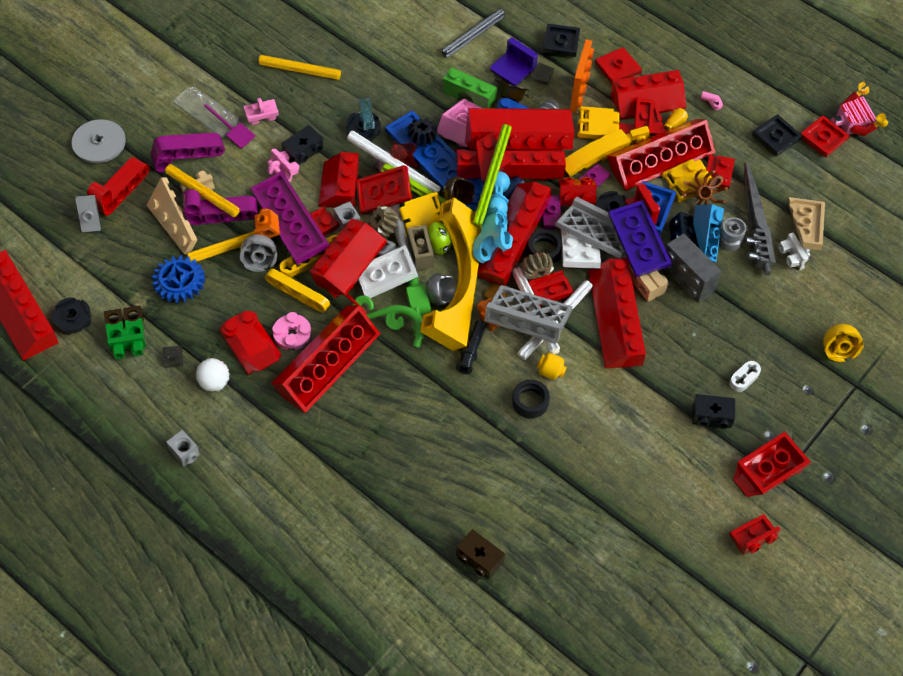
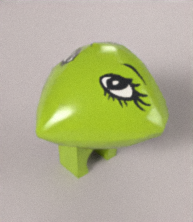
M434 222L429 226L428 235L432 250L435 254L442 255L453 245L449 233L443 223Z

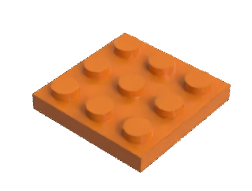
M585 40L574 78L570 110L571 113L575 114L578 107L582 106L583 97L581 96L585 95L587 88L585 83L589 82L591 72L588 71L591 70L592 60L589 59H592L594 48H591V40Z

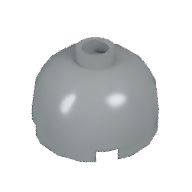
M254 234L246 238L240 247V261H242L244 267L253 272L265 271L263 268L273 267L277 261V250L274 242L262 234Z

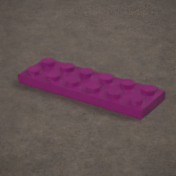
M282 171L251 187L262 209L272 210L278 215L279 236L297 265L329 247L327 240Z

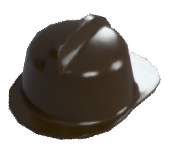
M494 79L501 84L502 98H508L519 103L522 101L526 91H530Z

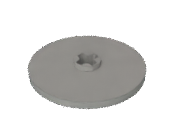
M104 119L93 120L83 124L75 131L72 137L74 153L81 160L89 163H103L114 159L122 152L126 143L123 129L117 123Z

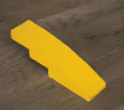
M622 129L605 135L566 157L565 171L572 177L583 168L588 170L599 161L603 163L608 160L607 155L625 148L631 141Z

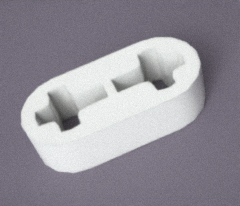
M755 361L746 362L731 377L730 388L735 392H743L758 378L761 372L760 365ZM748 369H749V370H751V369H754V370H755L754 372L752 371L749 375L747 374ZM741 379H744L743 382H742V384H741V383H739V384H736V383H735L736 381L738 382V381H740Z

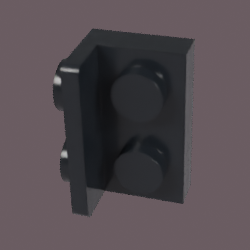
M679 212L670 220L671 241L685 234L699 248L693 226L694 216Z

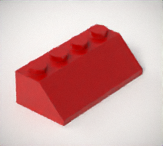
M679 70L613 80L611 97L617 112H619L620 120L635 117L637 98L655 100L659 113L672 112L678 108L686 109L684 82Z
M351 218L309 272L318 287L346 296L387 241L367 223Z

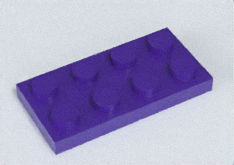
M643 200L608 212V216L636 278L671 266L672 262Z

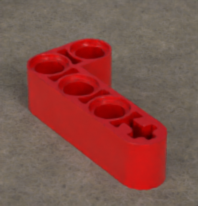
M131 157L104 186L97 182L92 183L88 187L87 196L95 195L98 211L108 216L144 180L149 173L150 167L137 158Z

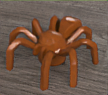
M703 169L698 170L695 174V180L699 186L687 181L683 182L684 185H688L696 190L685 192L681 196L685 198L687 195L695 194L693 198H696L695 201L700 200L697 205H701L703 201L707 205L708 199L713 203H726V200H715L711 197L712 194L728 190V187H723L712 191L713 188L723 183V176L720 175L710 178L707 184L708 177L714 174L715 170L705 175L703 184L698 179V175Z

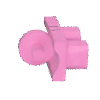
M257 98V103L244 106L247 120L251 125L258 124L261 119L275 120L276 116L279 115L274 99L262 102L261 98Z
M276 148L272 149V156L267 163L269 165L268 173L275 175L282 171L288 181L291 182L293 175L299 171V165L296 162L289 163V154L286 151L278 152Z

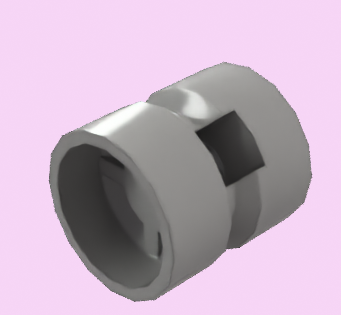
M732 217L726 219L721 228L719 246L726 251L738 250L746 233V224L739 218Z

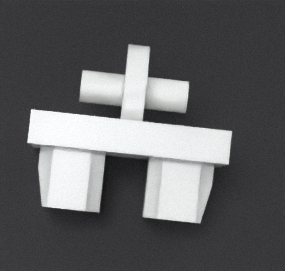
M790 233L786 240L779 243L778 249L782 254L790 253L786 258L789 268L798 267L799 270L805 268L804 264L808 261V257H810V250L802 248L801 242L798 241L795 234Z

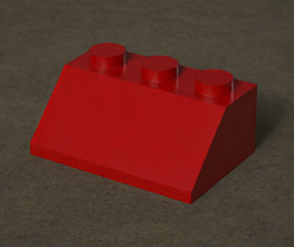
M340 152L324 162L319 207L336 208L351 202L355 209L356 180H358L359 153Z

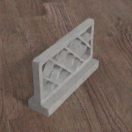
M578 197L574 199L572 206L556 222V227L617 258H621L625 254L608 216V212ZM563 222H571L572 225H567ZM576 222H583L584 225H577ZM580 230H587L588 233H583ZM592 230H599L600 233H593ZM598 238H603L604 241L601 242V241H599V240H597V239H598ZM608 238H615L616 241H609Z
M501 285L491 303L489 302L486 306L485 322L558 343L560 334L572 312L573 306ZM502 293H506L511 296L504 298L502 296ZM526 299L529 302L521 303L520 300ZM513 301H515L516 304H517V305L509 306L508 302H513ZM543 304L547 307L540 309L538 305ZM533 306V308L535 309L532 311H527L526 308ZM556 310H563L566 312L558 314ZM551 312L553 315L546 317L544 313Z

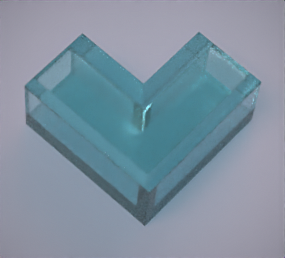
M370 97L359 99V114L364 130L375 128Z

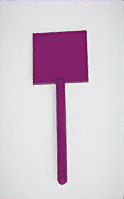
M204 104L206 109L231 129L226 136L239 148H244L256 137L241 122L237 126L232 127L211 107Z

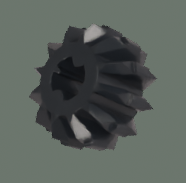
M421 117L418 121L413 119V122L408 126L407 132L411 144L416 143L417 147L419 145L425 147L426 144L432 145L433 141H436L437 127L434 121H429L428 118L422 120Z

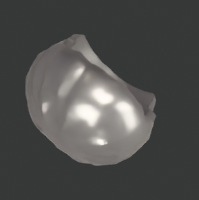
M438 273L431 276L427 281L426 292L429 301L433 305L443 306L450 303L453 299L455 283L452 276Z

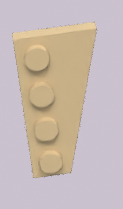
M161 178L146 206L181 251L187 254L192 251L197 238L188 220H185L183 217L182 207L178 206L175 201L176 195L174 191L168 187V179Z
M789 197L788 206L802 248L821 251L823 245L825 202Z

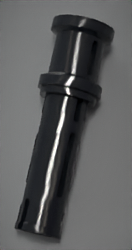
M482 320L475 322L467 346L461 351V359L455 366L456 370L462 374L472 373L473 362L478 357L477 349L487 327V324Z

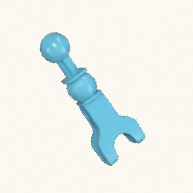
M501 171L498 172L481 232L473 244V255L480 263L490 260L493 251L497 247L502 249L503 252L512 247L513 236L507 232L506 213L509 200L503 196V193L510 186V179L506 173Z

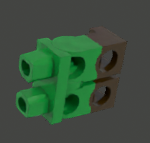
M141 305L123 308L124 316L121 309L103 311L108 345L116 360L123 359L125 357L124 351L132 350L133 356L143 355L146 342L144 314ZM131 312H137V313H138V314L128 315V314L131 313ZM112 315H117V316H118V317H114V318H109V317L112 316Z

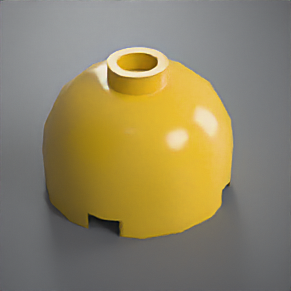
M842 323L832 326L827 330L823 338V346L828 358L837 362H845L844 359L850 357L851 359L856 358L864 347L860 333L849 324Z

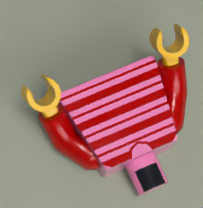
M865 82L858 84L859 90L857 92L854 91L839 106L836 117L831 118V122L841 126L847 134L866 136L878 129V126L886 127L888 124L885 114L881 113L875 117L865 98L860 97L861 94L866 95L869 93L870 89L868 86L862 90L866 85Z

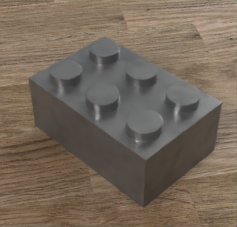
M685 234L668 243L666 251L672 264L670 267L664 268V270L670 273L675 278V281L698 303L715 292L722 271Z

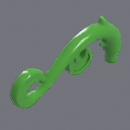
M361 295L355 299L360 306L367 304L369 310L374 309V303L370 297ZM393 305L366 314L369 319L387 315L386 323L394 330L401 329L405 323L402 316H399L396 320V314L408 316L414 323V326H411L414 330L413 336H415L413 346L420 348L425 334L420 332L422 316L418 306L414 310L403 305Z

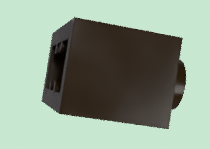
M473 529L457 546L456 555L460 562L465 565L469 564L474 568L477 575L486 577L488 580L503 564L505 559L504 552Z

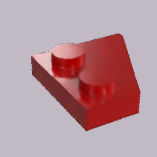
M637 98L634 129L647 126L649 135L653 136L667 131L663 126L662 117L657 111L655 100Z
M492 133L476 141L481 181L486 180L497 140ZM505 152L499 171L512 162Z

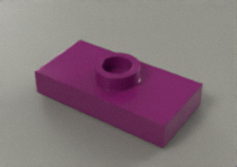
M597 163L578 180L583 177H590L595 180L598 188L610 178V173Z
M551 196L542 215L543 229H560L555 226L556 222L561 218L560 196Z

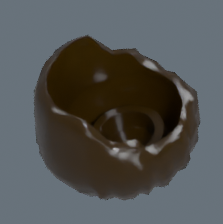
M460 176L451 177L444 185L445 201L455 198L464 205H469L473 202L475 188L471 181Z

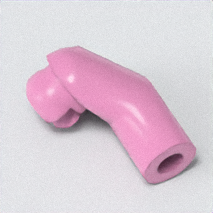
M703 91L702 100L708 101L715 110L722 108L723 103L718 95Z

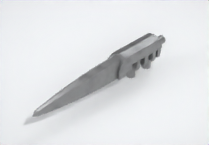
M745 162L744 181L750 236L745 237L744 244H749L754 248L752 252L747 253V259L753 260L756 263L755 268L763 269L764 275H770L771 268L776 263L770 228L767 226L762 202L749 164Z

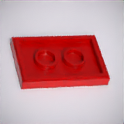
M406 165L356 180L360 213L363 215L377 210L378 206L391 207L412 200L408 167Z

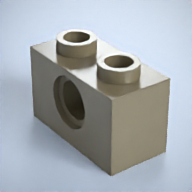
M426 225L408 228V241L416 270L433 268L434 254Z

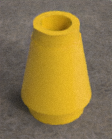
M682 108L674 109L664 124L665 130H670L687 122L688 114Z

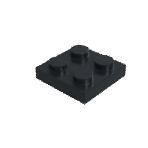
M547 24L543 53L576 57L580 28Z
M778 114L752 132V136L776 157L802 138V135Z

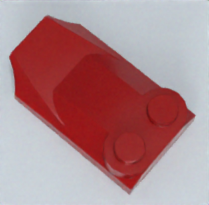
M244 311L225 321L219 328L220 334L248 375L254 371L259 372L279 361V358L282 357L276 345L259 322L257 314L253 311Z
M783 432L738 461L733 481L746 497L763 495L793 475L800 474L804 468L810 465L811 461L790 436Z

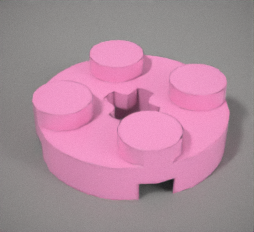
M290 312L279 318L272 328L275 343L285 350H288V348L299 350L305 347L311 338L310 323L306 318L297 315L295 312ZM294 329L296 334H288L289 330Z

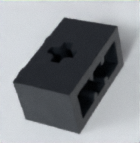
M308 125L281 143L282 152L286 151L289 154L290 162H296L300 165L323 149V137Z
M695 395L692 408V424L702 427L716 426L721 429L732 428L735 421V398Z

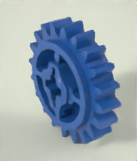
M180 255L178 260L174 256H172V261L170 262L164 259L165 265L159 263V269H154L155 275L152 276L156 294H160L162 300L167 297L169 303L172 299H175L176 304H178L179 299L186 303L187 297L193 300L192 294L199 295L198 289H204V270H202L201 264L197 265L195 259L190 262L189 256L183 260L182 255Z

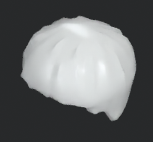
M209 358L203 360L198 365L196 380L201 388L206 391H220L229 381V369L223 361Z

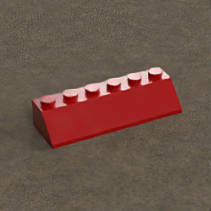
M468 108L465 143L470 149H476V141L490 133L498 141L503 124L512 127L506 149H573L574 126L570 109Z
M694 119L607 155V159L615 178L624 190H628L641 184L642 181L647 182L659 177L663 172L689 160L697 161L716 152L707 119Z
M455 149L456 175L464 179H480L476 149ZM505 149V153L512 162L500 171L506 173L509 179L515 176L521 179L564 178L566 160L565 151L561 149Z
M537 182L517 184L507 204L508 210L506 213L507 232L513 236L512 247L504 252L497 247L493 251L490 260L484 263L479 262L478 278L492 284L496 283L500 286H506L513 273V269L516 267L528 244V239L533 234L551 199V188Z
M3 250L0 252V321L24 361L59 342L7 251Z
M608 259L601 263L600 268H592L588 271L590 283L593 285L591 292L605 369L643 366L646 351L628 259Z
M347 305L271 384L285 400L303 413H306L380 335V332L359 305Z

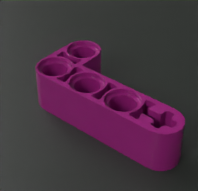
M218 133L159 136L153 141L151 159L155 170L164 172L165 168L172 164V160L217 157L225 152V147Z
M187 190L183 193V208L185 218L191 225L246 221L255 219L254 215L258 214L257 200L253 196L225 198L239 207V214L236 217H232L208 200H201L198 191Z

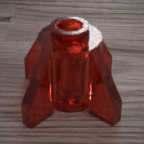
M414 143L397 144L391 148L390 155L393 158L398 159L409 167L413 165L420 168V165L413 159V154L417 149Z

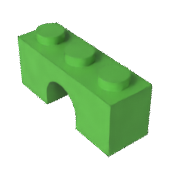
M451 67L443 78V93L458 99L462 92L466 93L472 98L474 104L482 108H491L496 101L497 87Z

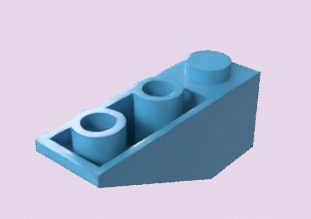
M713 204L695 205L693 226L699 249L712 262H716L724 208Z

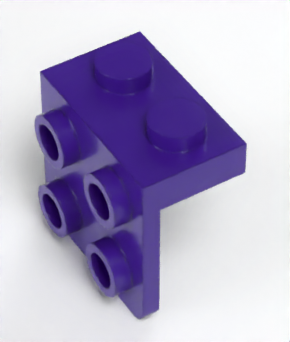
M511 37L507 41L506 53L490 66V71L509 84L517 86L536 69L538 54Z

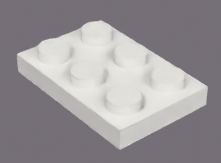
M561 229L563 267L600 268V248ZM580 230L583 233H588L587 230Z
M404 245L374 259L359 277V281L364 295L372 298L418 277L409 250Z

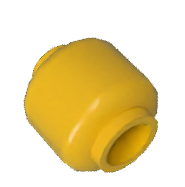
M550 352L546 353V355L542 354L536 366L541 376L553 381L558 376L563 377L567 368L564 366V359Z

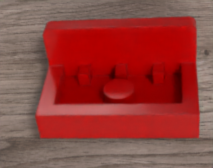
M567 177L559 180L560 206H572L576 197L596 206L597 185L594 179L583 177L580 180H574V178Z
M639 184L636 188L635 197L625 199V204L629 205L643 200L655 225L660 213V207L653 200L652 193L646 188L645 184Z
M765 514L731 531L729 536L743 555L748 552L753 554L761 548V545L765 543L769 545L775 542L781 529L779 526L774 528Z

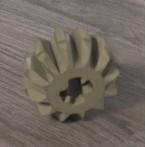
M378 206L377 210H373V215L369 216L371 220L368 222V225L382 237H389L390 233H394V228L398 227L396 225L399 221L397 218L398 213L388 206Z
M536 252L533 255H529L521 263L523 273L528 280L549 275L554 270L551 257L544 252Z

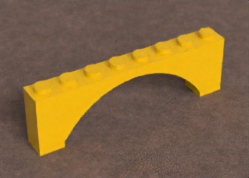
M455 198L441 204L439 220L443 222L449 233L457 257L458 284L456 292L444 310L441 312L435 310L423 315L420 330L421 333L452 351L466 347L468 342L479 261L473 255V244L482 229V226L473 224L476 212Z

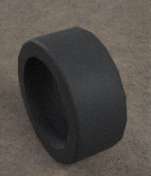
M542 229L535 231L528 239V257L537 252L534 249V244L540 241H547L555 246V251L549 253L554 264L558 261L562 252L560 236L551 230Z
M524 380L515 387L512 396V406L520 416L537 418L547 411L550 393L542 382ZM526 391L537 392L542 396V403L536 407H527L520 402V394Z

